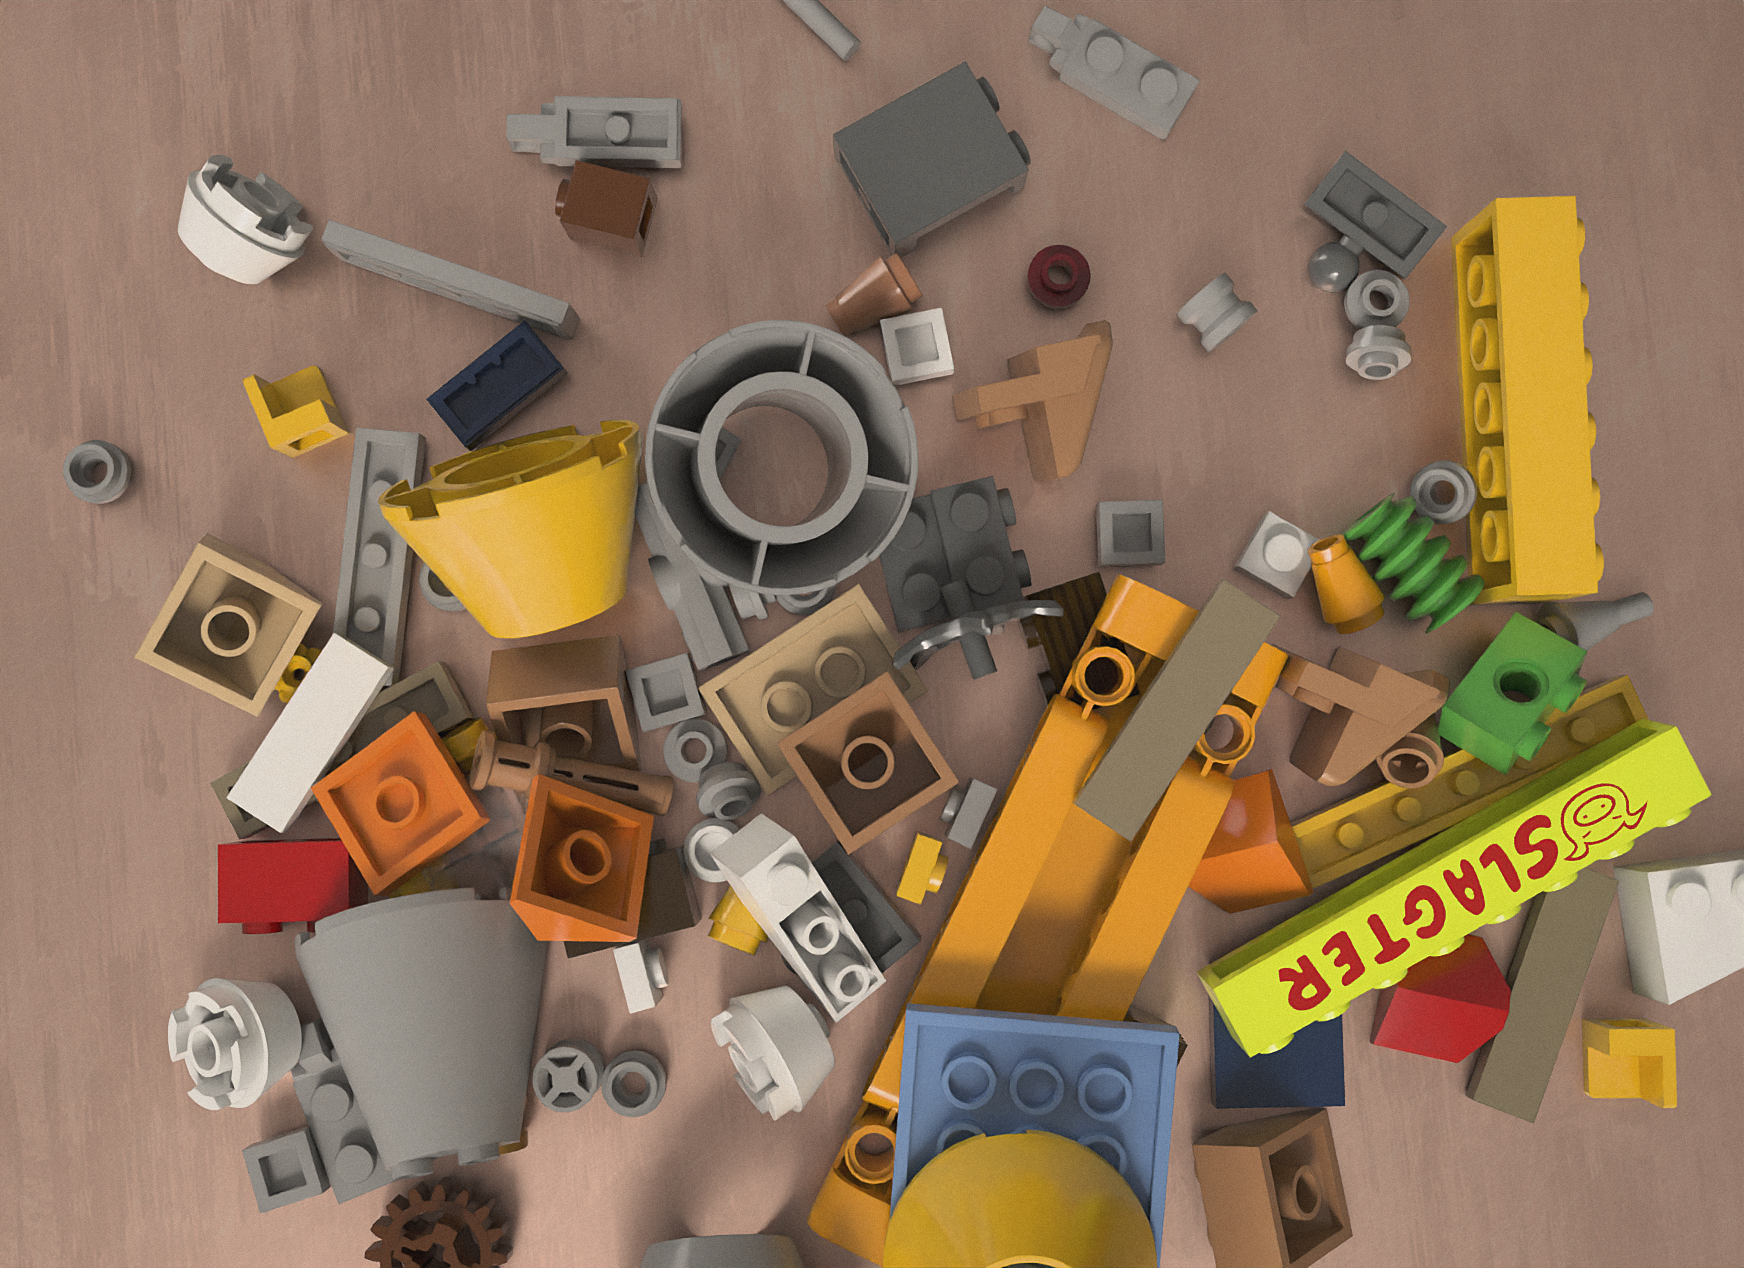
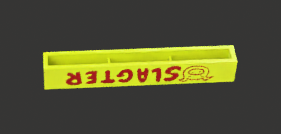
M1641 719L1196 972L1232 1038L1250 1058L1258 1053L1268 1054L1278 1051L1291 1042L1294 1037L1293 1033L1316 1020L1327 1021L1338 1017L1350 1007L1351 1000L1372 988L1382 989L1396 984L1407 975V968L1426 957L1441 956L1454 951L1463 944L1465 935L1484 924H1496L1512 918L1521 910V903L1542 891L1551 892L1562 889L1577 879V872L1599 859H1611L1628 852L1635 845L1634 839L1651 829L1671 826L1684 820L1691 814L1692 810L1690 807L1712 794L1678 728L1674 725Z

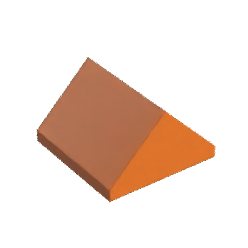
M541 774L533 778L510 905L538 941L630 942L637 938L654 820L653 815Z

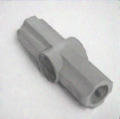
M648 483L639 485L635 516L652 555L648 559L649 565L665 604L670 611L674 609L682 629V635L698 670L703 671L718 666L749 652L750 648L725 588L729 587V584L704 571L685 555L670 537L658 517L650 496Z

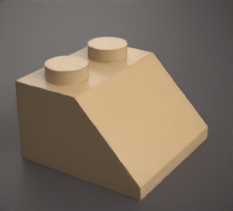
M207 533L198 542L134 658L258 717L322 603L267 563Z

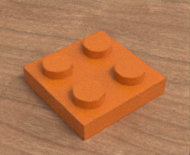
M417 711L409 714L311 787L374 896L387 897L491 820L427 715Z

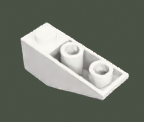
M761 813L710 853L741 902L834 1022L837 1023L886 982L793 834Z

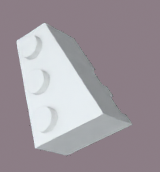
M1744 849L1613 867L1615 879L1619 880L1617 894L1633 993L1670 1005L1744 967Z

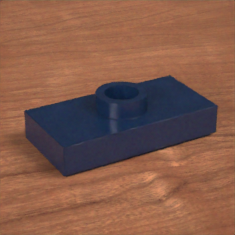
M524 320L426 400L464 447L472 451L568 374V372Z

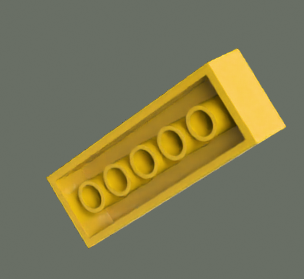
M1576 196L1496 198L1451 237L1463 466L1473 475L1477 485L1476 502L1471 511L1465 516L1468 576L1479 574L1485 582L1482 591L1470 603V606L1545 604L1598 593V581L1603 574L1604 557L1600 545L1595 543L1594 516L1600 505V489L1597 480L1591 476L1590 450L1593 448L1596 440V422L1593 414L1588 412L1586 388L1592 376L1593 361L1590 350L1584 347L1583 320L1588 311L1589 293L1586 284L1580 281L1579 256L1583 251L1585 243V226L1582 219L1577 218Z

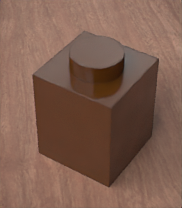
M576 160L571 179H563L559 185L555 202L556 216L560 217V223L571 240L643 257L658 198L650 178Z

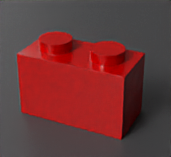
M341 838L242 840L218 844V924L242 923V934L278 933L283 931V922L307 921V932L315 933V922L336 913L368 904V884Z

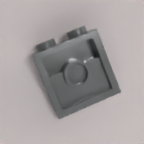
M993 476L931 490L928 495L912 499L903 524L894 539L879 555L898 633L951 620L941 588L965 579L976 611L1001 603L1024 600L1021 588L1032 585L1028 562L1023 549L1011 551L1006 527L1016 525L1014 505L1008 488L996 490Z

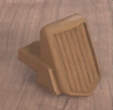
M1103 320L1088 323L1076 339L1037 346L1007 359L1010 380L976 386L952 396L957 421L975 417L977 429L1021 419L1034 480H1053L1070 476L1082 463L1112 351L1113 339L1110 322Z
M1273 643L1271 645L1289 655L1275 687L1313 707L1291 752L1290 763L1313 780L1326 786H1338L1349 781L1440 709L1448 697L1450 688L1449 678L1432 669L1400 673L1340 646L1329 668H1325Z

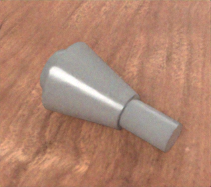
M1644 592L1613 602L1545 603L1540 607L1536 623L1588 651L1618 630L1621 625L1651 616L1654 606L1649 595Z

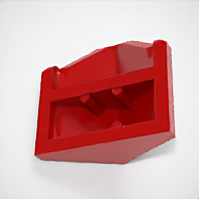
M1471 934L1465 935L1463 944L1454 951L1441 956L1426 957L1407 968L1408 973L1401 981L1380 989L1370 1043L1459 1063L1502 1031L1510 1011L1511 990L1483 937Z

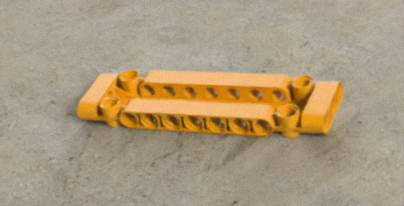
M1117 574L1078 656L1072 663L1071 671L1060 694H1055L1052 697L1030 739L872 1067L862 1092L861 1099L863 1102L861 1107L849 1122L846 1138L807 1216V1223L813 1231L831 1243L883 1267L885 1238L890 1221L907 1003L1113 1021L1124 1020L1227 807L1234 787V780L1230 776L1237 762L1244 758L1253 747L1255 740L1254 726L1289 657L1288 654L1265 642L1262 644L1215 715L1225 714L1229 717L1233 724L1232 739L1226 746L1220 749H1211L1205 741L1203 733L1132 841H1129L1076 806L1072 801L1199 611L1138 581ZM1101 634L1106 636L1108 640L1112 636L1119 639L1124 644L1128 656L1118 649L1100 646ZM1105 656L1116 665L1118 681L1109 692L1095 694L1085 683L1086 667L1092 660ZM1137 683L1141 694L1128 698ZM1074 689L1084 699L1082 705L1068 700L1069 697L1074 698ZM1094 704L1103 706V707H1100V708L1091 710ZM879 1133L886 1136L891 1141L892 1146L882 1155L874 1156L861 1150L857 1143L867 1134Z

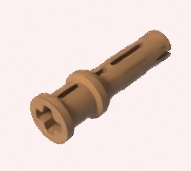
M484 730L479 736L474 751L469 781L471 789L482 790L485 785L522 791L525 798L529 799L532 780L535 776L541 774L628 807L655 813L658 816H664L667 813L673 793V779L671 776H658L614 767L608 764L556 755L555 748L550 747L548 743L537 742L534 747L500 741L496 740L495 733ZM603 784H609V785H614V786H619V787H624V788H618V787H613V786H608V785H603Z

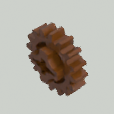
M443 1177L436 1184L431 1194L429 1187L422 1180L409 1190V1200L398 1194L386 1206L389 1216H381L372 1225L370 1231L382 1240L374 1242L365 1251V1259L380 1262V1268H500L498 1265L507 1263L513 1254L512 1246L498 1243V1239L505 1234L510 1224L508 1220L492 1222L489 1214L497 1203L493 1197L485 1200L480 1205L473 1201L476 1184L470 1182L460 1194L453 1193L450 1177ZM428 1212H444L441 1218L431 1222L419 1218L416 1222L411 1220ZM470 1228L474 1232L478 1240V1244L475 1243ZM434 1243L440 1244L445 1248L442 1256L445 1262L439 1261L434 1257L437 1252V1246Z

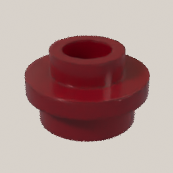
M1052 245L1039 251L1032 259L1027 273L1028 287L1034 298L1041 304L1056 309L1067 308L1080 301L1089 287L1091 278L1090 268L1085 257L1078 250L1067 245ZM1054 266H1063L1069 271L1071 280L1065 284H1056L1049 278L1048 270Z

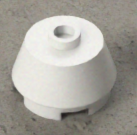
M213 155L209 157L200 171L191 172L188 176L178 223V234L187 248L211 270L241 283L259 284L305 253L304 241L313 230V225L298 220L296 216L303 206L276 181L262 172L259 173L254 181L230 170L234 165L232 158L223 155Z
M221 978L209 979L202 983L196 991L188 993L189 999L184 1007L173 1010L170 1014L168 1044L171 1060L175 1062L185 1059L189 1073L197 1087H194L187 1093L197 1104L209 1110H219L227 1106L234 1108L248 1107L292 1070L300 1057L302 1033L297 1012L284 991L269 982Z
M788 986L730 998L729 1008L711 1019V1028L718 1047H722L728 1042L732 1044L728 1047V1050L738 1070V1073L734 1075L737 1082L760 1113L764 1114L769 1111L774 1121L790 1110L800 1113L835 1066L834 1054L827 1039L830 1036V1032L825 1020L811 1003L805 1004L800 996Z

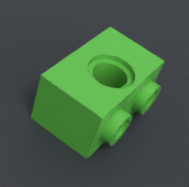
M1515 612L1443 705L1438 726L1439 735L1505 775L1520 756L1531 761L1551 732L1552 728L1545 725L1550 715L1556 708L1567 713L1583 691L1587 680L1579 676V672L1587 651L1520 613ZM1518 691L1525 694L1531 701L1515 702L1508 699L1503 692Z

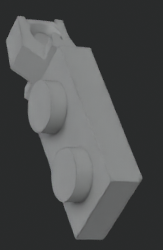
M1044 5L1031 27L1028 42L1053 55L1049 61V66L1060 73L1059 80L1161 140H1166L1200 82L1199 79L1095 19L1090 20L1081 14H1077L1073 21L1071 18Z
M554 96L553 103L541 104V114H507L506 139L511 145L512 151L540 153L542 163L556 164L557 166H574L575 161L578 160L602 167L682 168L683 107L681 99Z
M322 1018L300 1025L302 1047L298 1063L291 1070L293 1080L295 1081L293 1086L338 1204L397 1181L392 1180V1171L386 1170Z

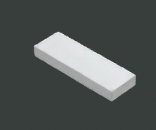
M333 633L226 798L278 832H289L313 795L311 787L324 778L391 675L394 667L342 634Z

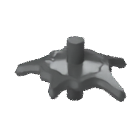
M965 579L941 588L951 620L935 625L906 643L894 653L892 665L897 670H900L910 661L916 671L934 652L943 649L947 645L960 642L973 680L998 672L985 635H991L992 633L995 635L1003 634L1006 623L1035 614L1063 616L1064 608L1054 600H1033L1001 603L976 611Z

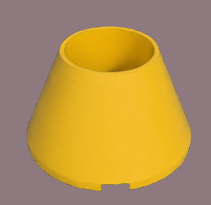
M603 420L599 422L603 433L578 435L573 424L495 443L429 467L433 479L413 489H410L407 479L399 481L380 495L378 504L383 517L491 636L519 638L558 630L600 614L618 603L626 594L643 443L638 423L630 420Z
M1026 1129V1133L1002 1134L986 1137L985 1133L976 1135L954 1144L929 1161L913 1177L894 1208L885 1238L883 1268H1002L1018 1263H1040L1055 1268H1157V1254L1151 1227L1140 1200L1124 1177L1107 1160L1090 1148L1064 1136L1040 1130Z

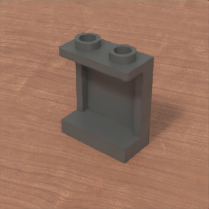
M966 61L833 134L834 157L891 256L897 252L900 258L915 251L919 237L1002 191L1009 189L1011 194H1015L1024 189L1029 171L1027 166L1031 164L1026 145L1015 130L1007 133L996 114L1000 110V106L992 86L983 76L976 79Z

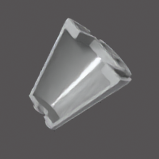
M474 887L424 892L386 899L351 908L315 922L316 936L311 939L310 932H299L295 937L296 959L386 1170L392 1171V1180H404L431 1174L434 1172L433 1161L435 1159L453 1154L458 1155L460 1166L500 1158L499 1146L520 1141L548 941H538L510 905L512 887L499 889L500 900H490L481 893L475 894Z

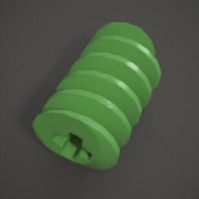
M1392 493L1357 519L1342 535H1344L1346 542L1361 537L1366 541L1357 555L1361 562L1379 556L1382 563L1372 578L1375 582H1379L1396 576L1399 581L1389 598L1394 602L1412 595L1416 601L1405 617L1412 621L1429 615L1432 621L1425 631L1427 634L1452 619L1472 603L1482 591L1485 582L1479 574L1459 579L1468 565L1466 558L1463 555H1455L1442 560L1451 545L1448 537L1442 535L1425 541L1434 525L1431 517L1422 516L1408 521L1417 505L1416 500L1413 496H1409L1392 502L1391 499L1395 494Z

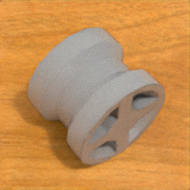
M1225 272L1198 292L1176 314L1184 324H1192L1201 333L1200 343L1208 353L1233 335L1258 312L1250 301H1241L1233 292L1234 282Z
M571 1037L556 1043L539 1059L533 1071L532 1084L538 1099L544 1106L556 1112L568 1113L582 1108L592 1099L601 1086L602 1076L606 1067L602 1053L594 1044L582 1038ZM557 1061H559V1062L562 1063V1064H564V1063H572V1064H571V1065H560ZM579 1070L581 1072V1080L585 1083V1085L581 1081H579Z

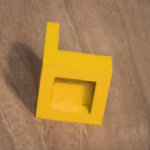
M315 365L309 366L272 383L256 374L242 379L270 448L294 458L349 434L324 372Z
M1582 1018L1583 1082L1585 1094L1593 1098H1641L1660 1108L1677 1107L1675 1029L1646 1018Z

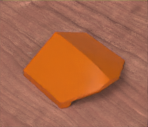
M1269 769L1233 779L1234 787L1230 800L1188 887L1229 914L1313 894L1314 890L1273 770Z

